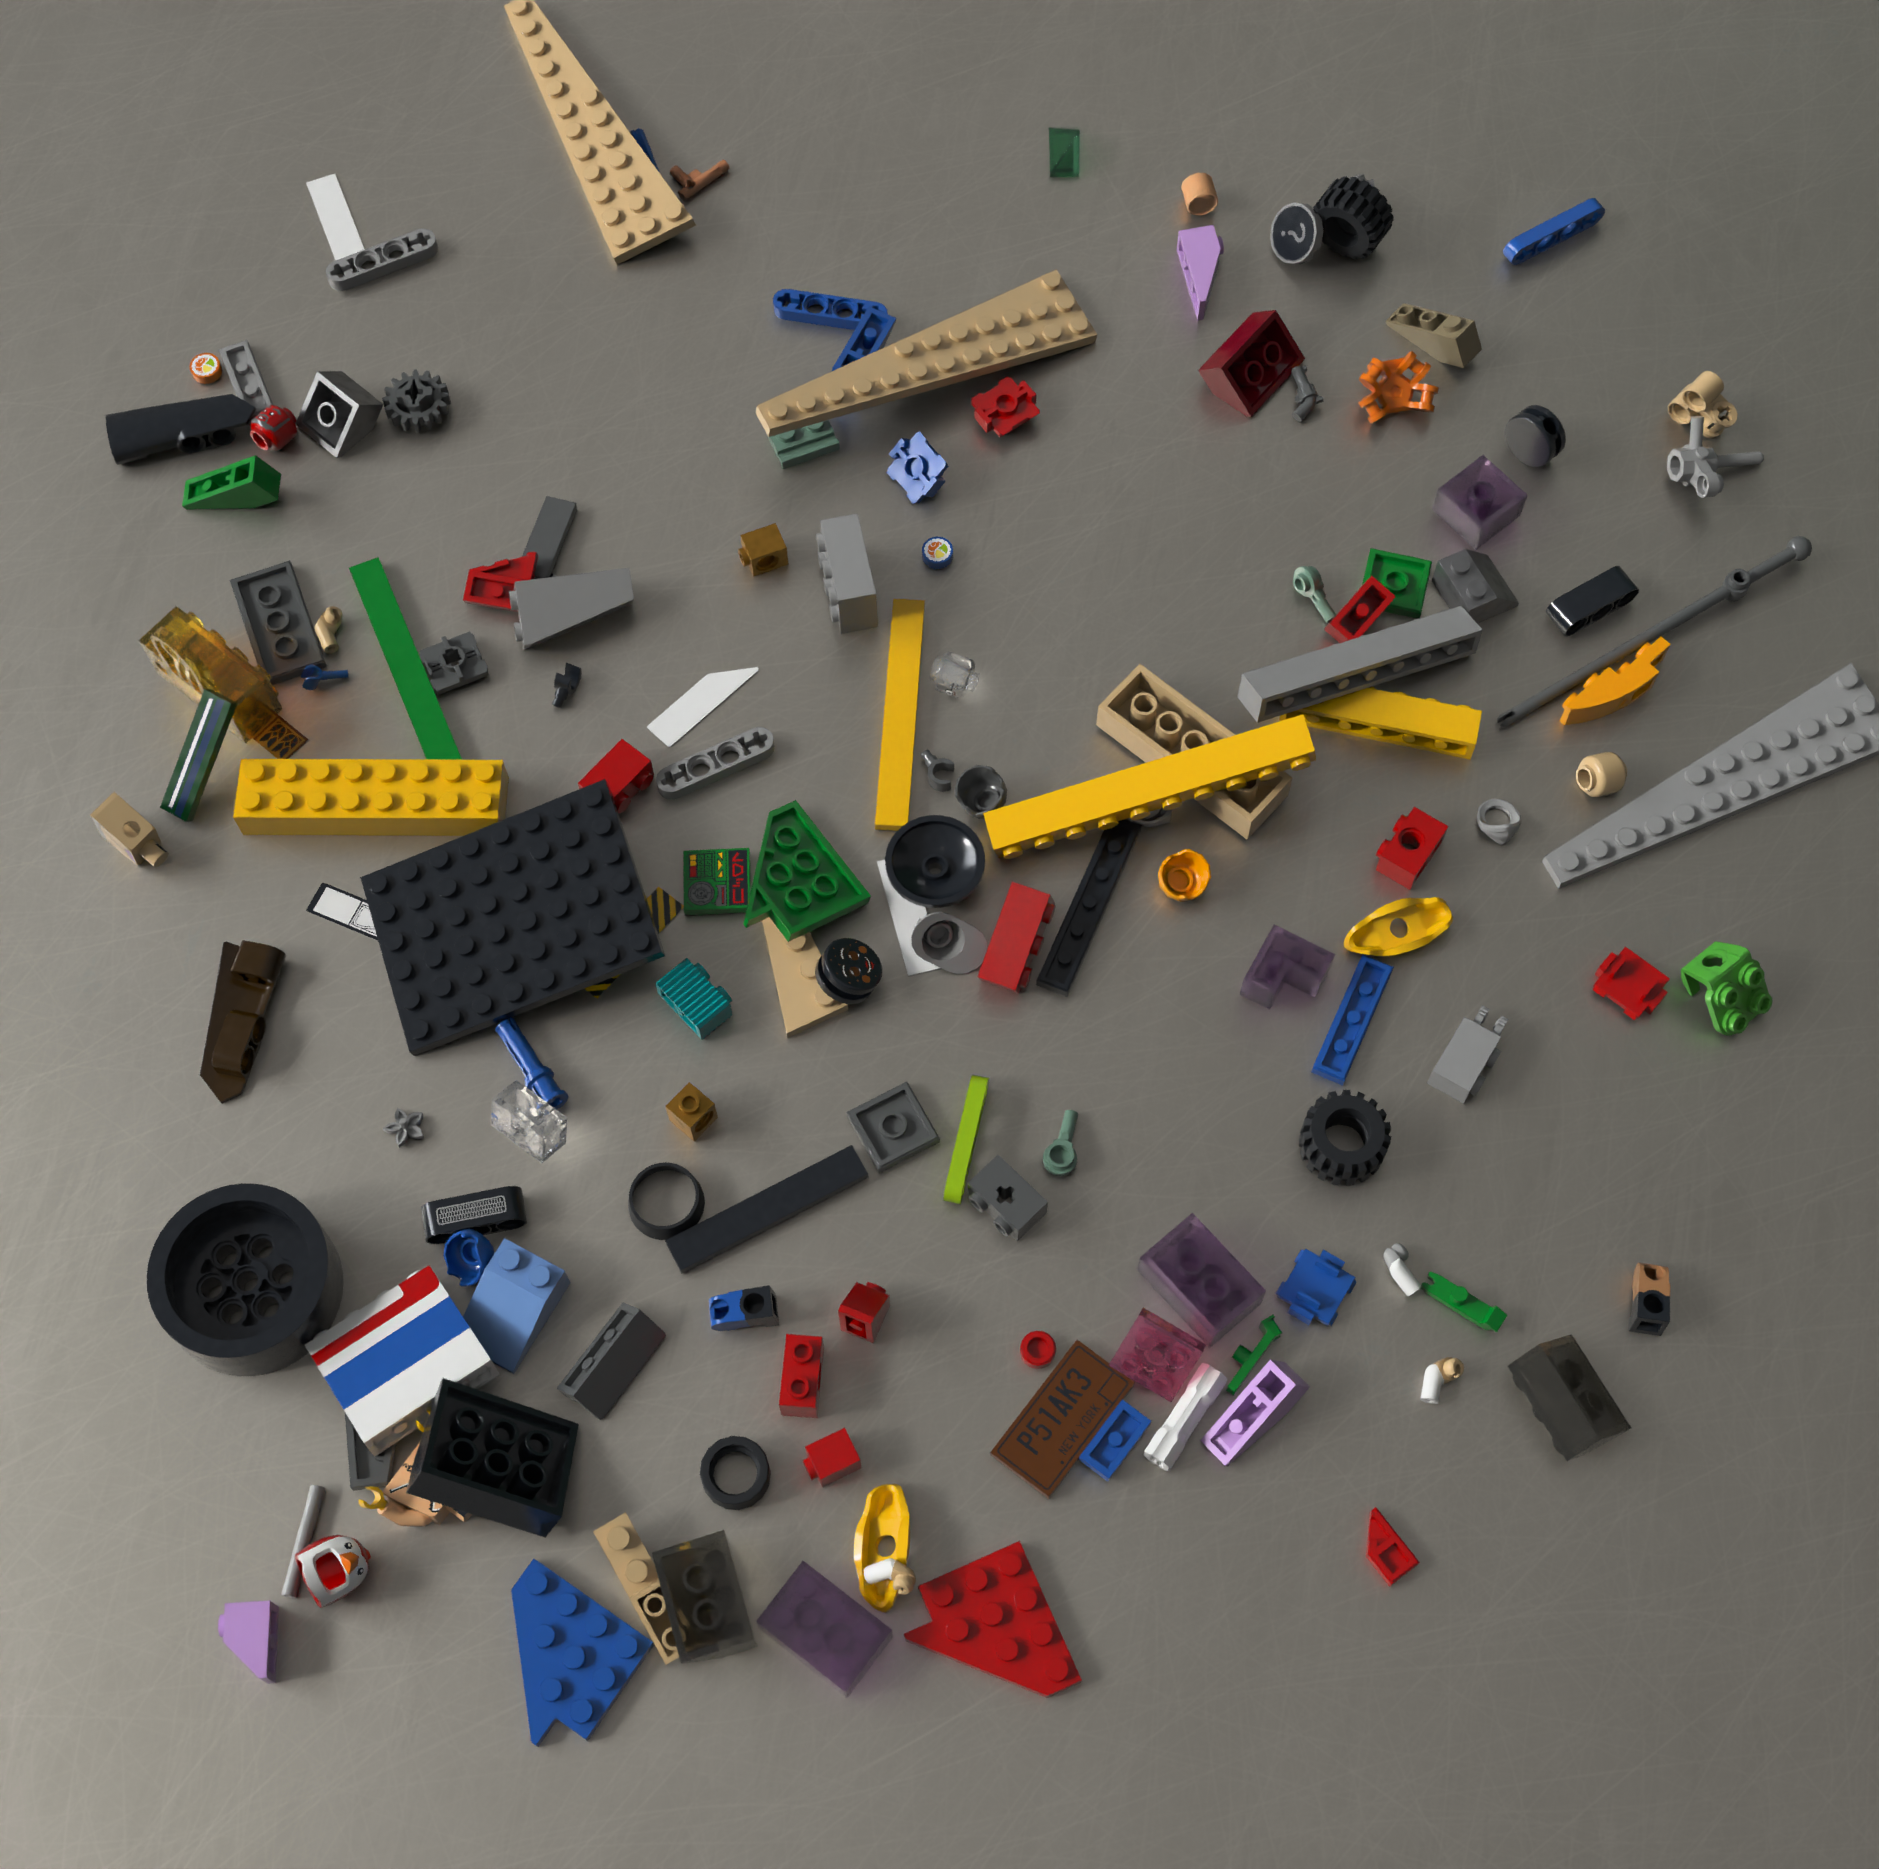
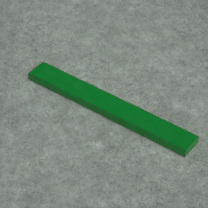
M379 557L349 567L426 759L462 760Z

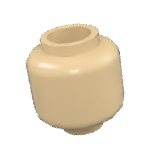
M1603 752L1585 757L1576 771L1578 786L1591 797H1601L1617 793L1623 788L1627 777L1625 763L1613 752Z

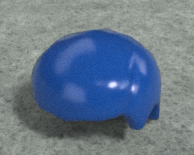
M464 1229L453 1233L444 1247L443 1257L448 1267L447 1274L461 1280L459 1286L475 1285L480 1281L486 1266L495 1252L490 1241L475 1230Z

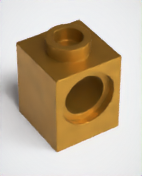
M776 523L740 535L742 548L738 549V554L743 566H749L753 576L789 565L787 547Z
M690 1082L665 1106L669 1121L694 1142L718 1118L715 1103Z

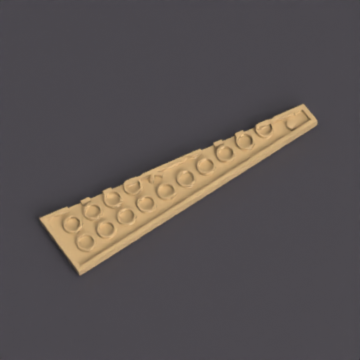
M514 0L504 5L617 265L696 226L691 215L535 1Z
M1056 269L757 405L756 415L768 437L1086 346L1095 343L1097 333Z

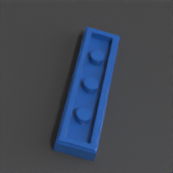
M1362 954L1311 1073L1343 1086L1391 976L1393 966Z

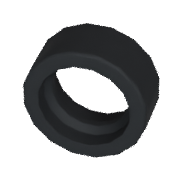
M729 1436L718 1440L707 1449L701 1460L700 1477L703 1488L715 1504L725 1509L741 1510L751 1507L763 1498L769 1487L771 1471L766 1454L756 1442L746 1437ZM731 1452H742L750 1456L757 1468L754 1484L746 1492L740 1494L724 1492L718 1487L714 1479V1469L717 1462L725 1454Z

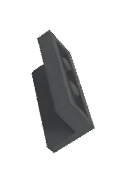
M622 1303L557 1389L566 1397L580 1403L593 1416L602 1420L663 1341L666 1333L640 1309Z

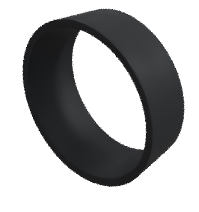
M667 1162L653 1164L642 1170L630 1187L629 1215L636 1228L648 1237L667 1240L698 1224L704 1212L705 1197L702 1187L687 1169L678 1164ZM666 1170L685 1174L692 1180L696 1196L693 1208L684 1219L672 1225L657 1226L646 1222L638 1215L632 1198L636 1188L646 1177Z

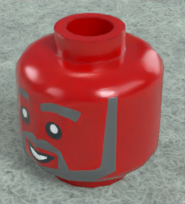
M270 405L252 419L251 438L261 449L277 452L297 436L296 417L287 408L282 409L278 406Z

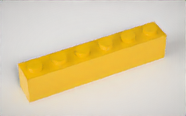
M1372 686L1280 715L1279 721L1303 714L1308 727L1470 760L1477 743L1482 711L1467 705L1456 706L1441 703L1433 698L1421 699L1409 696L1403 692L1392 693L1377 690Z

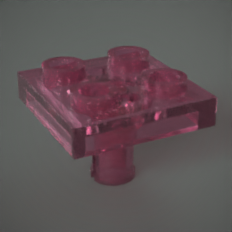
M1142 1308L1108 1366L1172 1402L1203 1353L1206 1344L1149 1310ZM1144 1367H1147L1148 1370L1152 1369L1153 1372H1147Z

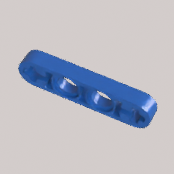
M1596 198L1588 199L1516 236L1505 246L1503 254L1512 265L1521 264L1594 226L1604 216L1605 209Z
M782 289L775 293L773 297L774 313L778 318L815 325L855 330L869 306L887 314L886 307L882 303L792 289ZM786 302H791L787 307H783ZM814 304L824 307L819 313H812L808 310ZM841 309H849L853 312L851 316L844 318L837 315ZM858 312H862L861 319H859Z

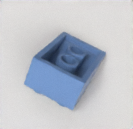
M504 1238L486 1266L463 1318L491 1361L514 1374L571 1282L565 1270Z

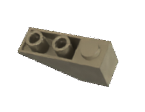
M1403 303L1385 321L1388 327L1442 363L1464 368L1482 350L1475 321Z

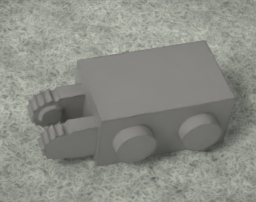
M1483 1005L1473 1021L1466 1017L1463 1018L1427 1084L1463 1104L1469 1093L1476 1096L1486 1078L1480 1075L1484 1067L1487 1066L1492 1069L1499 1057L1501 1050L1497 1049L1496 1046L1501 1038L1500 1034L1509 1020L1501 1016L1493 1026V1031L1484 1028L1481 1024L1485 1022L1489 1008Z

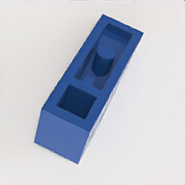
M869 306L833 366L832 371L884 348L895 325L896 318Z

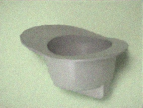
M934 912L923 919L919 918L911 936L912 948L916 955L945 971L955 974H965L977 969L983 963L987 952V941L980 930L944 912Z

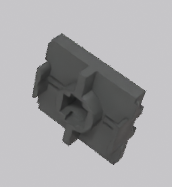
M470 631L448 640L444 636L441 638V643L420 650L419 656L427 668L432 686L438 695L489 676L487 664L482 659L475 637ZM459 660V664L451 666L450 663Z

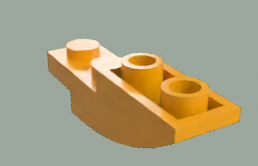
M1660 636L1652 645L1648 642L1645 643L1636 653V659L1631 664L1626 661L1616 672L1608 667L1600 675L1594 673L1584 684V690L1581 693L1577 694L1574 692L1565 700L1562 705L1565 710L1560 722L1563 725H1571L1595 720L1612 714L1640 698L1652 688L1660 672L1655 667L1663 661L1671 644Z

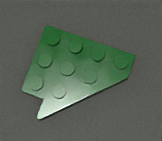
M796 800L769 812L743 923L746 928L770 917L789 942L869 903L871 895Z

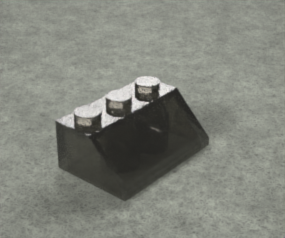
M1572 1334L1540 1343L1508 1365L1513 1374L1512 1378L1515 1385L1525 1393L1532 1405L1535 1417L1545 1425L1552 1437L1555 1449L1565 1457L1566 1461L1583 1456L1631 1429L1628 1421Z
M724 1530L652 1552L681 1664L719 1659L758 1647L729 1540Z

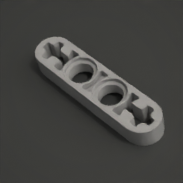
M418 229L330 263L326 269L329 284L337 291H344L427 260L438 251L435 234L428 229ZM421 242H425L427 245L422 246ZM396 250L404 252L401 257L396 259L388 257L391 252ZM366 261L376 262V265L371 269L361 268V265ZM355 267L357 272L353 273L352 268ZM340 273L344 275L341 278L338 277V274Z
M756 727L663 768L656 777L660 795L671 800L680 798L767 759L774 752L773 735L766 728ZM759 739L762 743L765 742V747L760 748L754 744V741ZM742 745H745L746 750H748L749 755L745 756ZM731 750L739 754V758L732 763H726L721 759L726 751ZM697 764H706L710 767L709 772L703 776L693 774L692 769ZM684 771L687 772L688 782H686L685 776L683 777L682 772ZM671 778L676 782L677 786L671 788L666 783V780Z

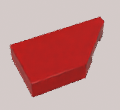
M1377 1507L1372 1509L1369 1517L1366 1557L1390 1587L1420 1562Z

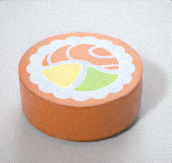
M211 353L198 354L191 360L189 365L193 378L202 384L213 383L222 374V366L219 359Z

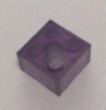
M1482 455L1438 489L1432 510L1477 550L1521 515L1527 494Z

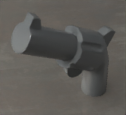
M1306 365L1294 367L1291 371L1298 386V395L1295 397V402L1301 404L1292 415L1299 422H1302L1316 404L1324 402L1323 397L1318 396L1314 385L1309 383L1306 377Z

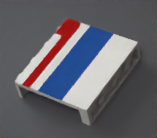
M430 1265L422 1270L411 1273L405 1281L391 1290L383 1291L374 1301L360 1310L350 1312L343 1321L329 1330L319 1332L312 1341L305 1344V1347L360 1438L374 1457L418 1429L416 1420L421 1425L427 1423L429 1414L426 1410H431L443 1378L478 1389L499 1375L490 1357Z

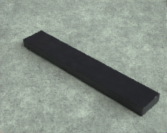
M1124 819L1118 821L1117 826L1103 831L1036 980L1037 986L1068 997L1141 832L1142 825Z
M850 1145L665 1240L666 1245L681 1274L869 1178L868 1172L854 1147Z

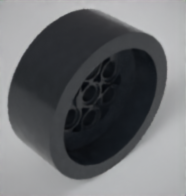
M245 1183L223 1186L208 1191L187 1203L168 1221L159 1234L151 1251L147 1268L148 1298L152 1311L162 1328L197 1362L214 1371L233 1376H258L276 1372L303 1358L309 1353L305 1344L312 1341L319 1332L331 1328L337 1316L343 1295L344 1283L341 1260L333 1242L309 1209L292 1195L277 1188L261 1184ZM273 1247L269 1256L258 1258L262 1249ZM237 1254L236 1260L233 1263L223 1265L228 1255ZM293 1272V1277L288 1283L279 1284L283 1274ZM258 1279L257 1285L252 1290L244 1291V1286L249 1280ZM222 1286L218 1296L208 1298L209 1292L214 1287ZM279 1305L278 1311L274 1315L264 1317L265 1311L269 1306ZM235 1312H243L240 1321L229 1324V1319Z

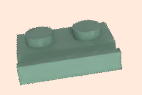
M829 420L768 437L777 458L781 462L782 469L840 450L839 441L834 435V430Z

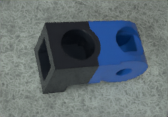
M770 1285L731 1291L709 1299L711 1329L731 1331L758 1325H764L765 1327L779 1326L777 1297Z

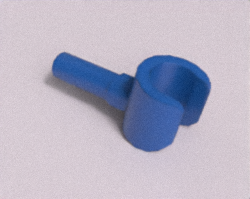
M308 665L301 674V678H306L302 686L304 689L314 690L317 688L320 680L348 678V670L322 671L316 665Z

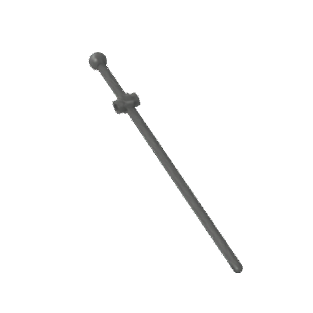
M1802 536L1793 537L1787 543L1785 550L1747 572L1743 569L1733 570L1726 576L1720 588L1498 717L1497 723L1505 720L1500 725L1501 727L1512 724L1589 679L1594 673L1603 671L1639 650L1645 643H1651L1722 600L1738 601L1746 595L1750 584L1791 560H1805L1812 552L1811 542Z

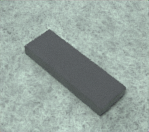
M546 496L522 555L526 556L528 552H537L539 555L534 579L551 576L577 511L575 502Z

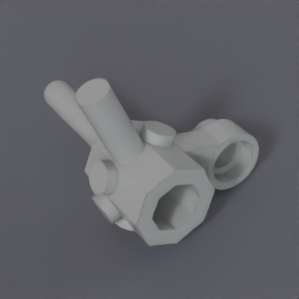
M1692 416L1689 444L1683 448L1672 449L1667 457V471L1671 480L1682 482L1684 486H1694L1698 496L1701 498L1714 497L1722 492L1724 487L1722 476L1716 473L1718 468L1754 465L1763 462L1764 455L1761 452L1717 455L1713 448L1702 446L1704 417Z

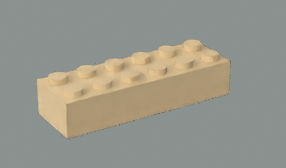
M1141 664L1098 706L1096 725L1146 763L1235 735ZM1280 771L1278 776L1270 780L1260 781L1259 778L1246 782V785L1240 789L1229 791L1225 788L1215 791L1214 795L1208 799L1196 801L1248 840L1288 797L1293 777L1285 771Z

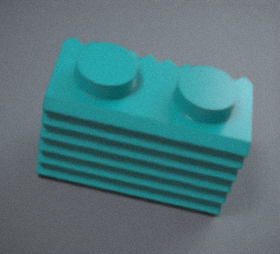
M686 958L655 984L658 994L703 1040L732 1016L730 1005L732 999L722 986L715 988L708 981L710 975L700 963L693 965Z

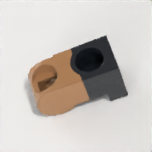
M1638 1262L1633 1275L1632 1315L1629 1318V1331L1661 1336L1670 1323L1669 1269L1666 1266Z

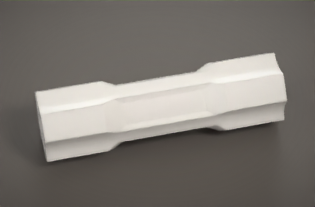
M1201 1363L1173 1411L1145 1449L1143 1455L1150 1462L1163 1470H1171L1194 1429L1227 1383L1228 1379L1222 1372L1216 1370L1211 1365Z

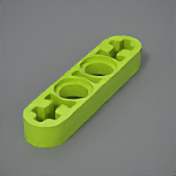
M973 1074L971 1076L945 1185L943 1201L961 1205L987 1096L988 1077Z

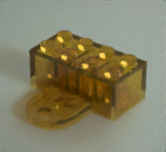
M175 606L139 640L156 673L196 705H199L204 689H212L237 702L228 730L246 744L282 710L277 698L279 693L269 682L272 679L271 676L260 665L252 666L240 649L237 647L229 648L224 638L214 629L206 630L203 627L202 621L194 613L189 611L186 614Z

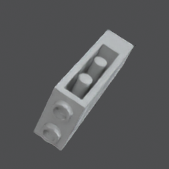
M629 568L516 581L514 583L515 591H509L511 610H518L519 622L514 623L516 642L522 641L523 649L533 648L631 605L634 600Z

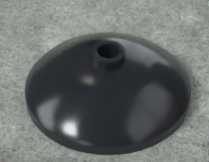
M943 815L919 817L903 825L891 838L885 856L886 873L893 888L909 902L928 908L948 907L966 899L978 887L985 870L984 848L976 833L969 826L955 818ZM938 868L941 872L939 874H932L930 870Z

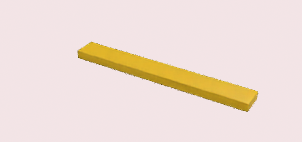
M893 599L875 830L898 831L909 822L925 600Z

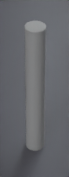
M310 1486L281 1594L284 1597L296 1598L302 1575L297 1566L295 1554L311 1544L325 1488L322 1486Z

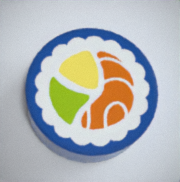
M932 537L926 540L922 546L923 562L933 569L947 567L953 559V546L950 541L943 537Z

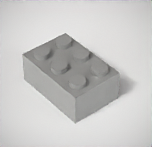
M858 513L820 520L821 533L816 534L819 550L817 553L820 569H823L825 592L830 599L829 608L832 622L839 623L841 634L878 627L876 590Z

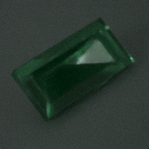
M1049 127L1050 177H1079L1080 130L1078 127Z

